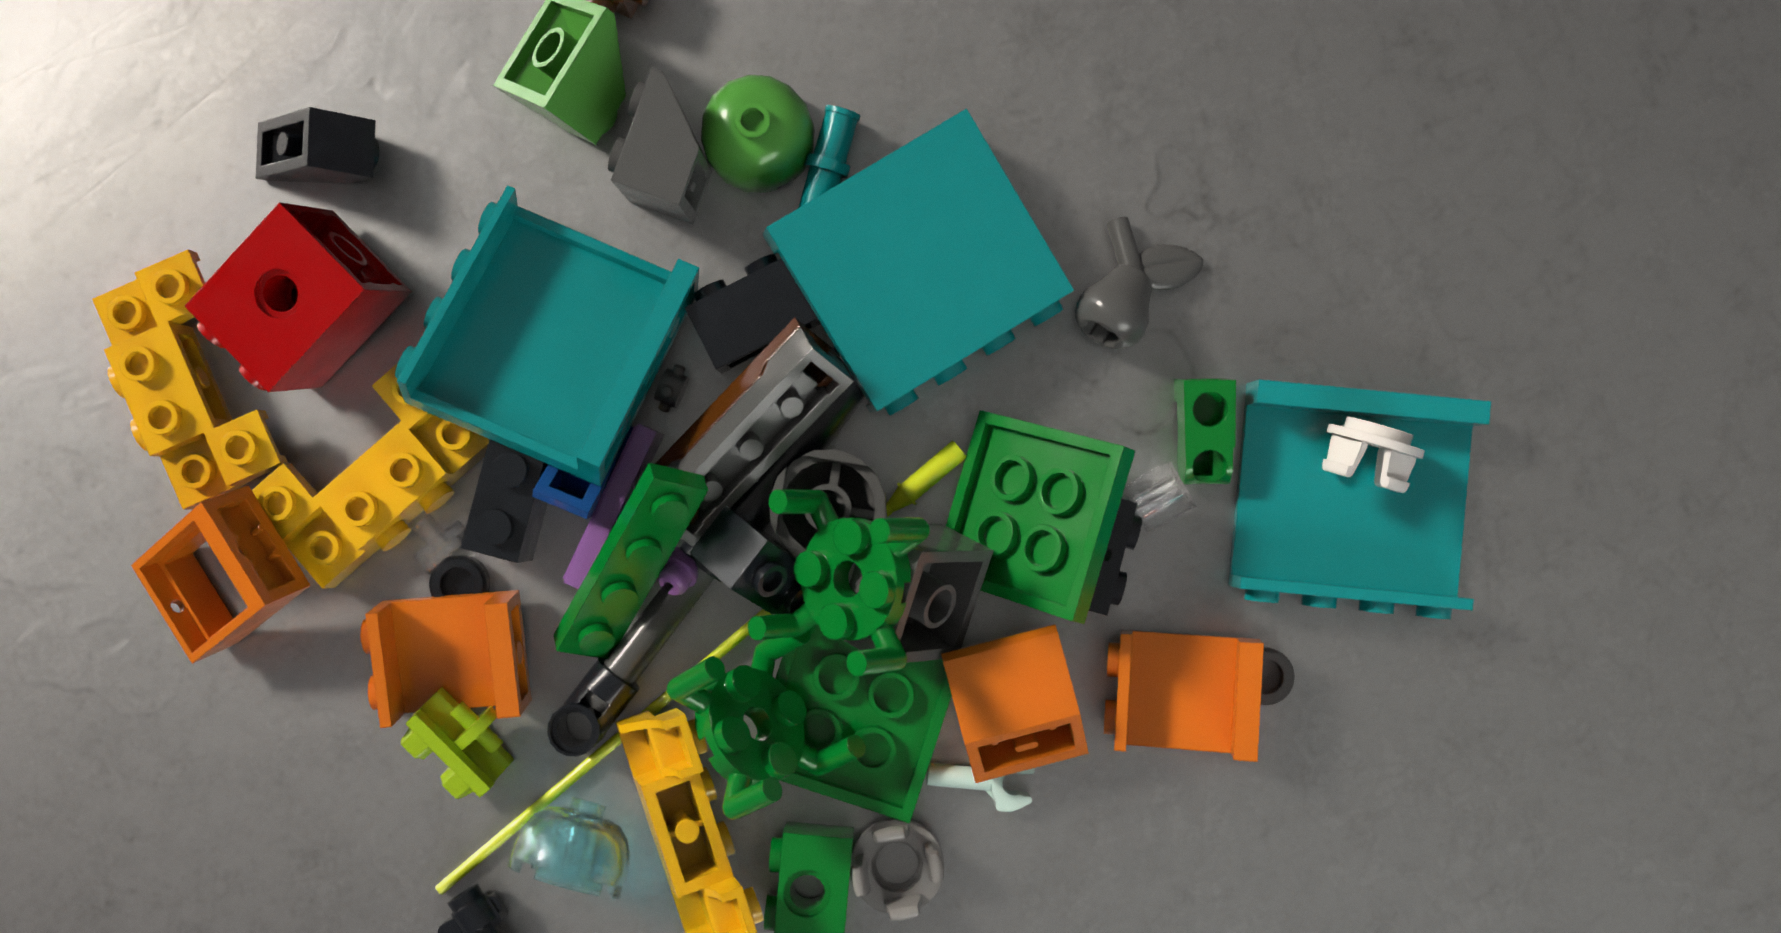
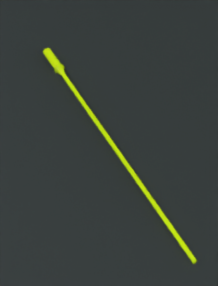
M953 440L901 484L897 483V489L887 502V517L910 504L916 505V500L965 460L966 455ZM762 609V610H760V611H759L756 615H754V616H763V615H772V614H770L769 612H767V611H765L764 609ZM749 621L703 660L710 656H715L719 659L723 658L749 635ZM666 690L641 712L648 710L655 715L673 699L668 696ZM615 733L437 884L435 888L441 895L446 893L622 743L619 733Z

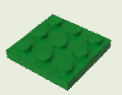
M980 410L946 526L994 550L980 591L1072 622L1085 624L1135 450L1122 445Z
M816 624L809 629L811 637L808 643L782 657L775 679L787 690L798 693L805 703L807 715L803 721L805 744L820 751L844 738L857 735L865 744V754L822 776H815L797 766L793 774L779 781L910 824L952 697L943 660L909 662L898 671L854 676L847 668V657L852 651L859 649L842 639L833 640L825 637Z

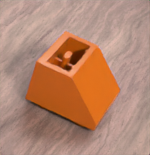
M1055 624L941 654L975 783L1089 754L1081 714Z

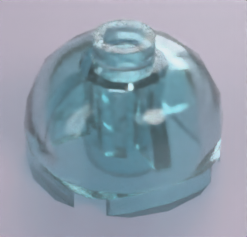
M573 797L570 807L550 806L535 813L523 826L514 844L507 867L520 873L524 861L531 864V868L536 870L533 879L594 896H600L603 885H608L607 891L613 899L621 898L629 871L631 858L629 841L621 826L604 817L607 806Z

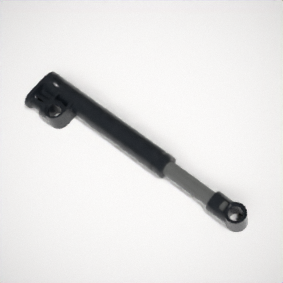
M834 345L832 348L838 354L839 359L854 382L731 507L735 512L762 530H765L770 523L769 497L778 475L786 467H789L794 460L803 457L802 455L813 450H826L865 399V395ZM685 541L680 545L679 549L691 557L697 564L698 579L695 585L688 587L684 594L676 596L668 594L673 585L666 582L606 660L602 658L596 660L564 704L552 714L548 722L547 735L550 744L557 752L565 756L577 757L586 754L604 739L607 731L639 691L640 687L636 681L714 579L723 583L689 553L693 547ZM569 713H581L588 718L592 727L589 739L578 740L568 732L566 720Z

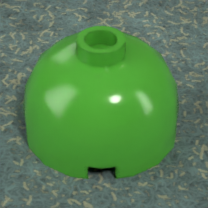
M746 75L728 81L712 95L703 113L701 142L709 164L724 182L744 192L768 193L777 190L779 186L787 184L793 178L795 180L802 174L806 168L804 164L807 154H813L815 129L807 104L791 86L771 76Z

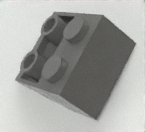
M652 67L647 82H638L634 88L628 108V115L633 117L626 139L619 137L612 148L608 161V171L613 172L611 181L629 202L693 224L712 170L664 72Z

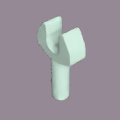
M940 763L929 764L927 785L986 791L994 799L996 809L1002 812H1013L1032 802V798L1027 792L1006 790L1002 784L1005 776L975 783L971 766ZM1032 768L1017 773L1033 774L1035 772V769Z

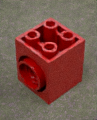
M279 202L184 307L199 321L197 328L200 333L212 344L226 349L241 364L239 371L250 384L263 391L278 392L322 388L412 291L333 210Z

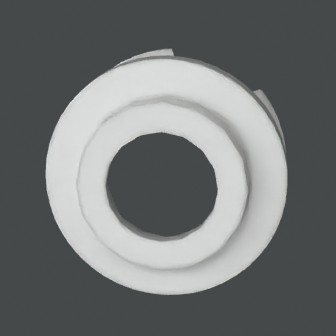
M1347 416L1344 427L1330 423L1326 432L1332 434L1327 459H1323L1322 468L1330 473L1351 477L1362 459L1367 446L1377 447L1379 450L1374 478L1375 485L1405 493L1410 485L1407 481L1416 458L1423 459L1425 450L1411 446L1414 435Z

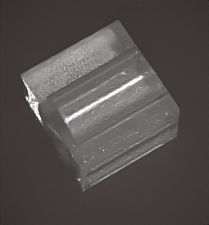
M1171 461L1164 462L1125 485L1124 493L1129 501L1138 503L1135 513L1137 516L1142 517V525L1147 532H1153L1197 507Z

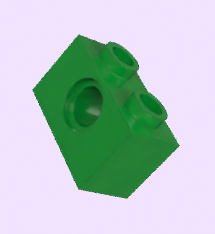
M786 821L783 837H772L769 872L779 873L777 895L767 894L764 930L774 931V933H845L854 827ZM803 875H812L822 882L824 891L816 898H803L794 890L793 881Z

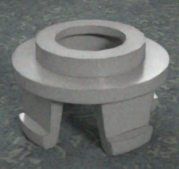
M889 818L871 825L860 835L852 850L850 875L853 889L857 897H861L874 909L888 913L892 921L908 920L919 916L920 908L932 900L944 878V857L937 839L926 827L913 820L909 824ZM903 843L910 846L916 853L918 868L911 879L903 883H891L884 880L879 874L876 867V859L879 852L886 845Z

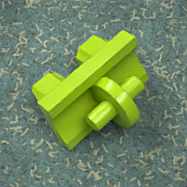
M443 687L435 692L405 723L409 728L401 739V745L415 759L424 760L434 752L448 766L440 778L442 786L455 799H461L472 792L479 798L482 797L514 761V758L501 746L503 741L489 728L497 718L496 709L491 705L477 716L463 701L459 704Z

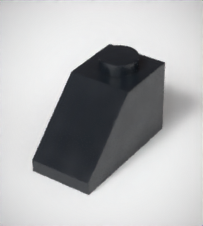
M307 107L258 122L255 179L347 184L373 178V170L378 163L380 151L379 143L375 138L376 120Z

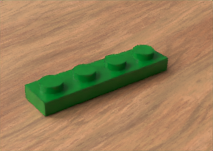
M648 463L553 634L557 652L602 659L609 657L622 640L709 491L703 475Z

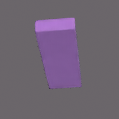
M638 424L634 426L595 512L563 576V579H565L563 583L579 589L648 463H652L665 434L645 425Z

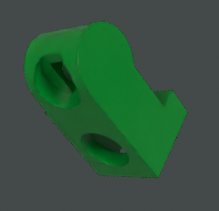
M1226 378L1174 379V400L1177 402L1178 423L1177 467L1181 484H1229L1233 472V448H1236V380Z

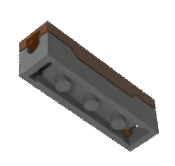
M795 317L655 463L704 476L709 491L681 537L683 541L692 547L703 536L726 505L731 508L854 382L836 351Z

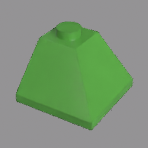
M545 0L493 86L565 131L596 145L600 137L609 131L615 123L618 114L617 110L626 97L615 14L607 7L586 0Z

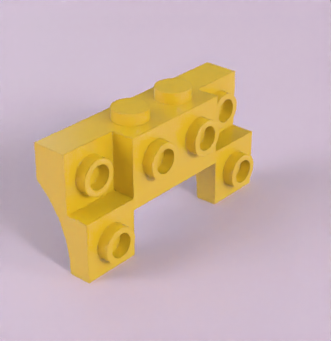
M188 249L135 272L136 280L92 299L112 346L104 349L111 365L107 370L109 381L117 394L126 400L133 416L130 427L136 442L142 449L148 451L149 456L161 458L183 510L194 509L205 500L234 491L246 483L276 469L282 463H288L285 455L279 454L265 422L266 419H269L265 410L257 409L232 420L193 327L181 325L194 318L184 306L205 284L197 262L201 261L198 253Z
M397 364L371 386L401 421L318 493L292 464L282 463L252 489V492L287 548L322 589L337 587L380 548L385 552L404 540L411 532L408 524L422 511L428 514L444 505L454 494L451 486L485 457L489 442L488 438L404 402L397 378L395 377Z
M675 708L656 716L646 710L616 721L615 724L684 932L757 933L755 924L764 921L763 913L753 888L749 887L743 890L742 885L733 875L728 856L735 854V849L725 822L716 823L709 803L717 799V794L706 766H702L699 755L708 752L705 738L700 741L698 739L695 718L687 721L685 713Z

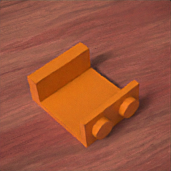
M519 590L384 600L365 614L366 619L361 624L360 638L363 651L371 655L373 675L370 676L368 682V700L370 707L373 710H378L380 728L392 727L404 713L417 712L441 687L459 704L463 701L469 708L495 706L497 719L520 717L532 701Z
M1121 629L1120 643L1109 642L1107 677H1118L1117 700H1105L1104 734L1115 735L1114 751L1126 752V745L1231 753L1233 760L1258 762L1264 643L1260 639Z

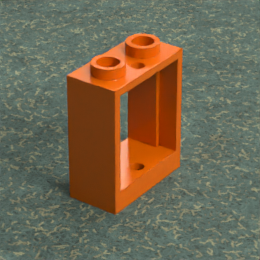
M249 485L199 503L131 565L192 664L239 643L311 586ZM206 541L247 605V608L235 618L228 611L193 554ZM171 603L179 606V613L171 608Z

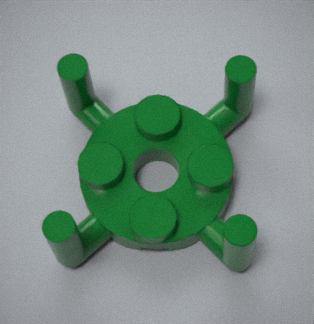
M774 490L769 497V507L772 512L776 514H810L818 531L809 542L806 551L801 552L794 563L795 579L801 585L805 603L793 613L752 617L748 623L750 637L757 641L798 637L817 624L822 634L829 639L849 641L872 639L876 648L856 650L848 655L847 668L852 675H871L898 671L904 668L907 663V654L893 627L902 617L907 602L901 603L904 583H911V567L907 554L929 536L930 526L928 522L919 517L876 518L873 521L863 518L839 519L827 494L821 490ZM854 563L859 567L862 574L857 594L853 592L849 584V571Z
M810 630L798 637L768 639L760 642L754 649L751 667L739 665L725 673L723 662L715 656H710L671 679L667 685V694L671 699L695 711V728L698 739L700 741L706 737L714 755L708 760L713 768L727 780L722 810L728 819H741L780 800L783 791L779 780L793 774L797 766L815 776H822L865 754V744L857 735L844 738L820 751L805 744L803 721L807 715L805 703L798 693L787 690L773 677L775 661L808 643L811 637ZM744 715L749 717L755 724L758 734L757 740L751 737L749 727L743 720Z

